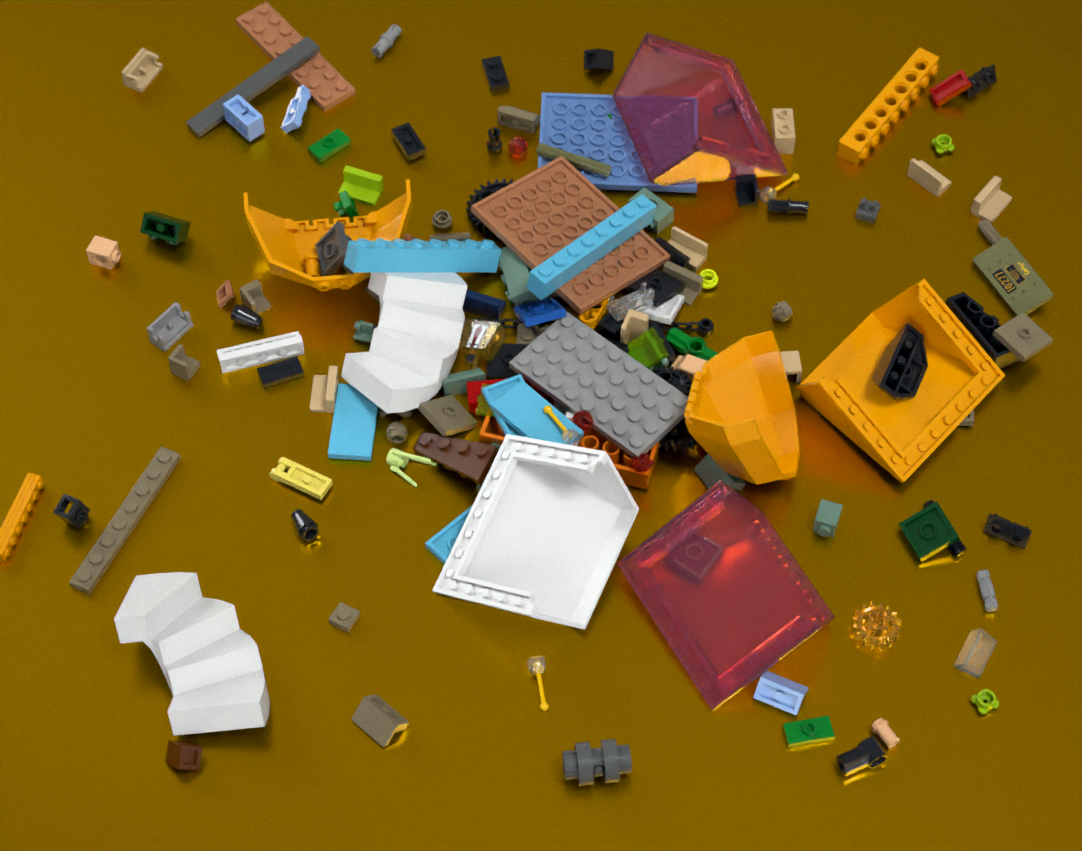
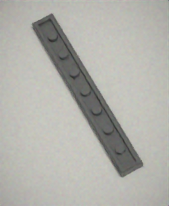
M306 36L186 122L187 126L198 137H201L225 119L223 109L225 102L238 94L246 102L251 101L320 51L319 46Z

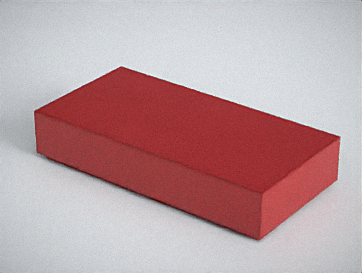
M961 69L929 91L939 107L970 88L972 84L964 70Z

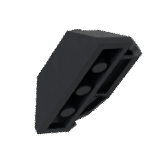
M909 323L902 327L885 348L872 377L875 384L893 399L914 398L928 367L926 350L923 344L924 335Z

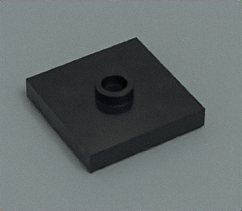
M655 269L628 285L626 290L657 308L683 292L685 285L659 269Z
M489 342L486 380L508 379L519 375L509 368V362L529 344Z

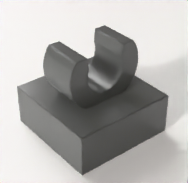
M864 197L860 201L855 218L875 223L881 204L876 200L873 202Z

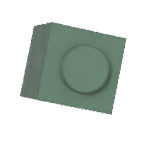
M821 499L814 521L813 532L823 537L829 536L834 538L843 505Z

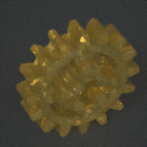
M870 602L869 608L863 604L861 611L856 610L851 623L853 625L852 633H856L855 640L862 639V646L864 647L868 643L871 650L875 646L883 650L884 645L890 648L892 642L898 641L902 630L900 627L902 621L897 619L898 613H891V606H888L886 609L883 608V603L881 602L878 606ZM863 620H865L864 627H862ZM891 625V632L889 633V632H888V630H889L888 627Z

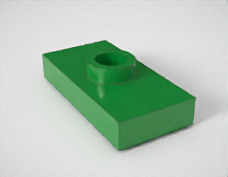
M338 128L309 146L308 152L319 163H322L350 145L351 139Z
M829 715L783 723L788 748L830 741L835 738Z

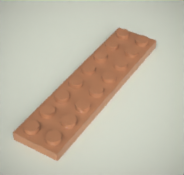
M267 2L235 18L236 24L272 60L304 39ZM316 53L287 74L298 86L304 84L310 90V98L324 112L356 94L355 88L319 53Z

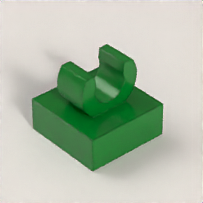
M347 191L339 193L341 201L333 204L339 216L343 217L349 214L352 219L353 216H359L355 202Z

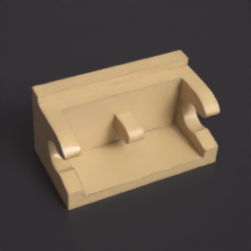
M142 47L121 72L124 86L142 93L163 68L161 63L155 61L159 59V56Z

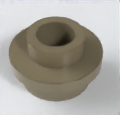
M439 210L432 217V223L438 229H446L452 224V216L446 210Z

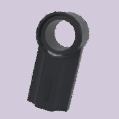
M874 736L864 739L856 748L836 757L838 768L845 776L865 767L875 768L887 759V755Z

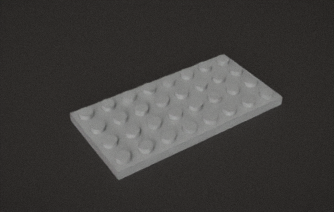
M566 312V317L556 320L509 362V368L521 374L524 379L638 461L684 418L688 396L576 317Z

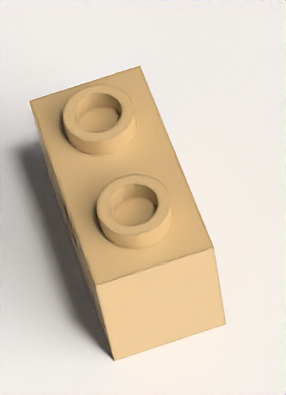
M792 108L773 109L771 132L774 154L794 153L796 137Z

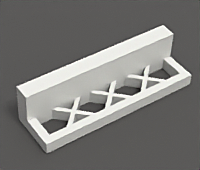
M299 331L217 350L222 373L305 354L303 340Z

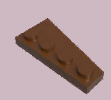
M421 432L413 446L415 454L431 459L433 463L438 462L444 468L450 471L454 470L466 479L474 480L478 485L482 484L499 451L497 446L447 436L443 437L442 435Z

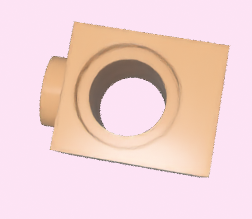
M96 235L86 250L90 264L111 270L121 257L116 241Z

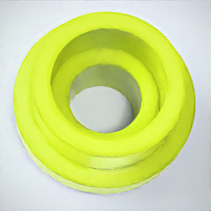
M705 269L699 274L703 277V288L710 289L717 285L718 276L713 270Z

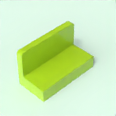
M346 165L343 170L344 182L338 191V195L347 191L353 200L375 206L384 190L383 176Z

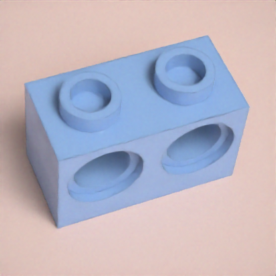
M239 94L223 104L225 120L249 142L265 132L263 116Z

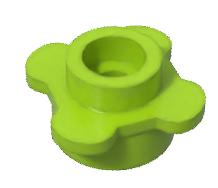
M941 134L937 138L932 139L931 143L936 147L937 153L942 154L943 152L954 150L950 136Z
M989 689L981 690L978 695L974 694L971 698L972 703L977 705L978 711L981 714H987L989 710L999 707V701L996 700L995 694Z

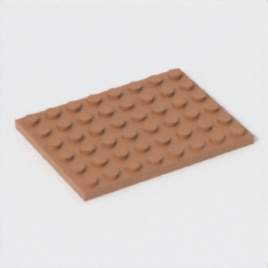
M563 156L558 157L471 206V212L532 270L619 210L610 199ZM641 230L555 290V292L580 315L662 266L667 260L669 261L671 255L646 232Z

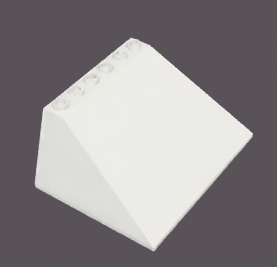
M506 434L432 591L437 594L585 630L639 511V507L608 453L595 449Z

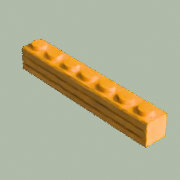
M28 472L0 528V561L5 562L7 557L10 556L11 548L15 545L16 538L21 533L23 524L27 521V515L32 511L33 503L37 500L40 489L43 488L44 482L40 475Z

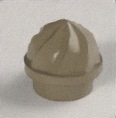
M785 300L781 303L777 302L772 309L773 318L781 322L789 320L790 316L794 314Z
M400 422L389 424L386 430L389 442L394 444L403 443L408 435L405 425Z

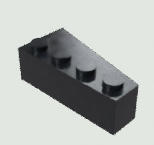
M964 292L946 299L945 304L1000 369L1021 361L993 336L994 330L1002 326L998 323V318L983 311L984 308Z

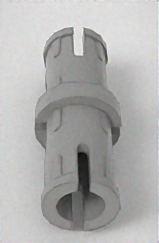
M392 24L389 30L379 37V42L371 49L372 54L375 57L378 55V58H381L384 52L392 47L394 40L401 34V28L398 25Z

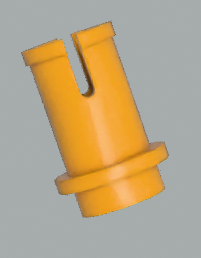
M315 253L305 254L303 263L306 267V274L312 277H320L318 272L319 257Z

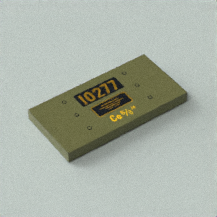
M1007 236L972 259L973 263L1016 316L1022 312L1028 315L1054 298V293Z

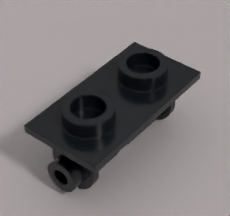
M995 64L989 67H982L980 71L973 74V77H968L972 86L965 90L967 98L974 96L997 81Z
M990 513L983 532L1025 549L1032 530L1028 526L1024 527L997 516L998 514L996 513L995 515Z

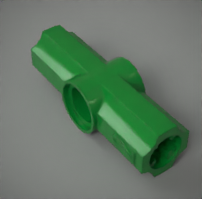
M676 327L672 328L666 336L671 347L684 355L690 354L708 361L718 354L707 347L702 338L691 337Z

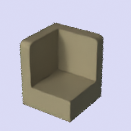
M258 279L239 288L241 301L258 315L271 308V304L263 295L262 285Z
M180 344L168 358L171 373L187 381H190L201 367L199 361L185 355L184 346Z

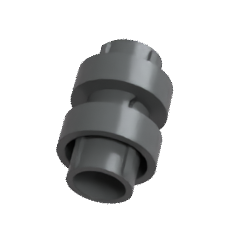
M615 739L600 740L599 748H591L589 741L574 743V750L562 751L565 780L577 779L579 786L594 784V777L603 776L605 783L620 782V774L632 773L629 745L617 746Z

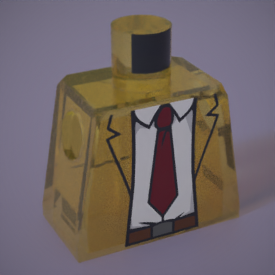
M465 319L459 349L466 358V366L476 368L479 360H493L508 335L500 322Z

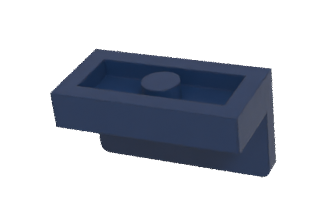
M467 289L462 309L463 311L489 319H500L506 307V301Z

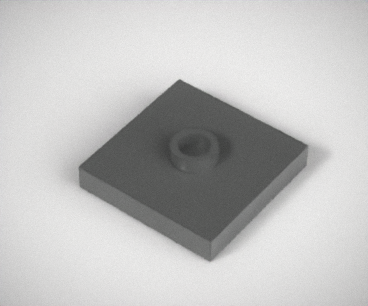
M337 221L315 244L322 276H332L344 264L348 243L342 222Z

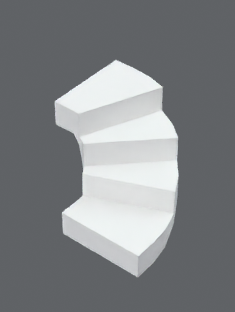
M455 272L371 273L368 288L376 293L380 300L378 327L374 328L369 352L345 354L341 377L386 413L406 412L418 408L420 403L429 401L442 387L443 380L448 378L456 359L465 320L462 308L468 285Z
M173 572L136 576L114 621L120 644L143 641L152 650L159 662L173 695L172 702L167 711L173 736L265 727L269 716L270 697L258 646L250 635L240 629L234 605L222 600L202 597L197 573Z

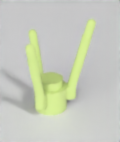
M392 448L386 458V463L391 465L390 470L399 474L414 487H417V483L399 468H405L409 459L433 466L438 465V463L431 462V459L409 454L396 448Z

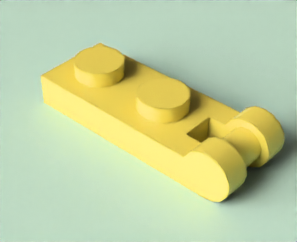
M281 457L277 462L278 466L269 473V476L274 481H281L319 500L323 499L333 485L332 479L285 457Z

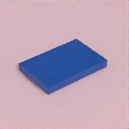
M553 297L513 307L514 315L526 327L567 316L565 308Z

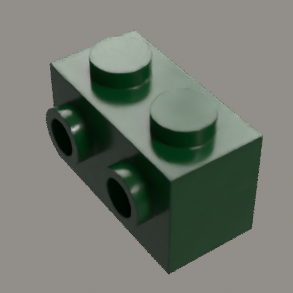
M155 211L144 212L140 232L147 234L149 238L164 239L169 244L178 245L187 241L191 222Z

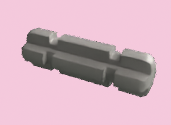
M979 570L977 572V580L980 583L979 587L983 601H985V609L987 612L996 611L999 605L995 598L996 595L990 580V573L988 570Z

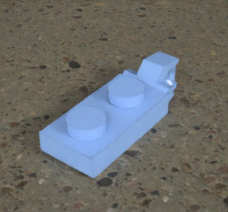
M304 84L298 87L295 98L290 100L281 126L282 130L286 133L299 128L302 124L301 119L307 109V102L311 97L310 90Z

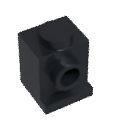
M63 494L53 513L67 524L80 529L81 525L88 521V513L91 509L84 505L81 500ZM70 503L72 507L70 508L68 514L64 513L65 509Z

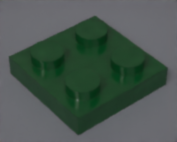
M937 501L899 523L900 528L921 562L960 540V537Z

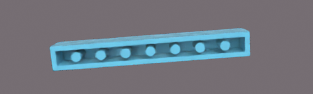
M641 194L531 270L526 288L540 300H543L651 224L657 205Z
M359 238L357 241L348 242L344 265L354 273L497 272L502 249L496 246L494 241L484 239L483 242H476L471 239H466L465 241L448 239V241L431 239L430 241L412 239V241L394 239V241H387L378 238L376 241H369Z

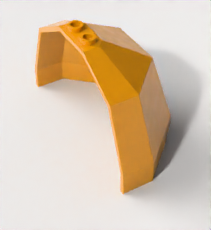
M410 179L406 180V193L378 211L370 212L365 216H353L354 222H350L349 217L333 218V224L329 223V218L313 220V226H309V220L294 222L290 218L284 219L250 205L248 192L243 193L247 225L271 274L317 288L319 291H328L335 288L350 289L352 286L370 278L371 273L345 274L339 268L332 276H322L319 262L318 272L320 277H312L306 274V267L303 263L304 255L308 253H315L317 255L315 244L337 221L343 223L345 234L353 241H357L359 238L369 241H376L378 238L394 241V239H404L412 213Z
M772 330L743 337L703 363L702 372L696 371L694 373L684 412L685 423L689 433L724 472L756 485L778 480H790L797 475L800 445L796 407L781 353Z

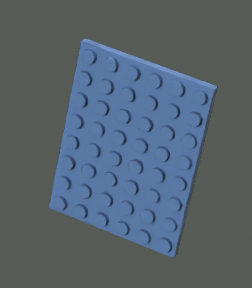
M542 92L539 143L612 166L609 177L575 167L596 188L640 191L645 187L649 191L697 193L698 98ZM607 114H612V120L607 116ZM538 155V168L554 159Z

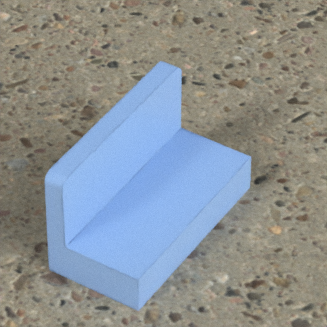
M765 671L760 677L753 698L797 715L809 688L772 672Z

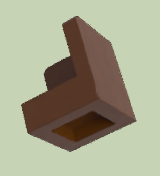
M169 740L165 762L177 769L199 770L203 746L188 740Z

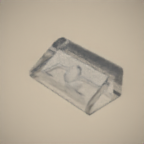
M982 628L971 631L954 663V667L979 678L997 641Z

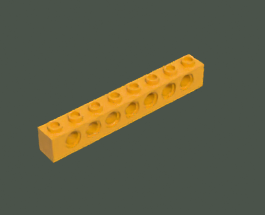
M919 47L838 141L836 155L855 165L861 159L864 160L870 148L877 145L879 138L888 132L892 123H896L900 113L907 110L910 101L917 98L920 89L927 86L931 76L937 74L939 70V57Z

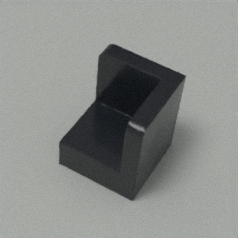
M599 48L584 50V70H613L614 51Z
M756 175L735 176L734 191L738 206L758 205L760 191Z
M611 310L598 322V334L620 341L621 327L625 319Z

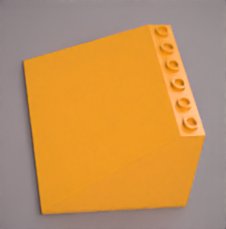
M922 279L874 310L796 389L813 408L898 481L904 483L1001 381L1005 374L928 282ZM909 323L924 335L923 344L926 350L928 367L914 398L893 399L875 384L872 377L885 348L902 327Z

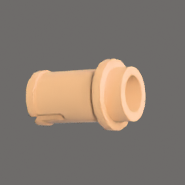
M879 718L871 725L873 728L872 732L874 734L877 733L889 749L899 743L900 738L888 726L887 720Z

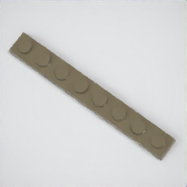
M162 446L160 447L69 581L71 587L89 595L91 594L180 461L179 453Z

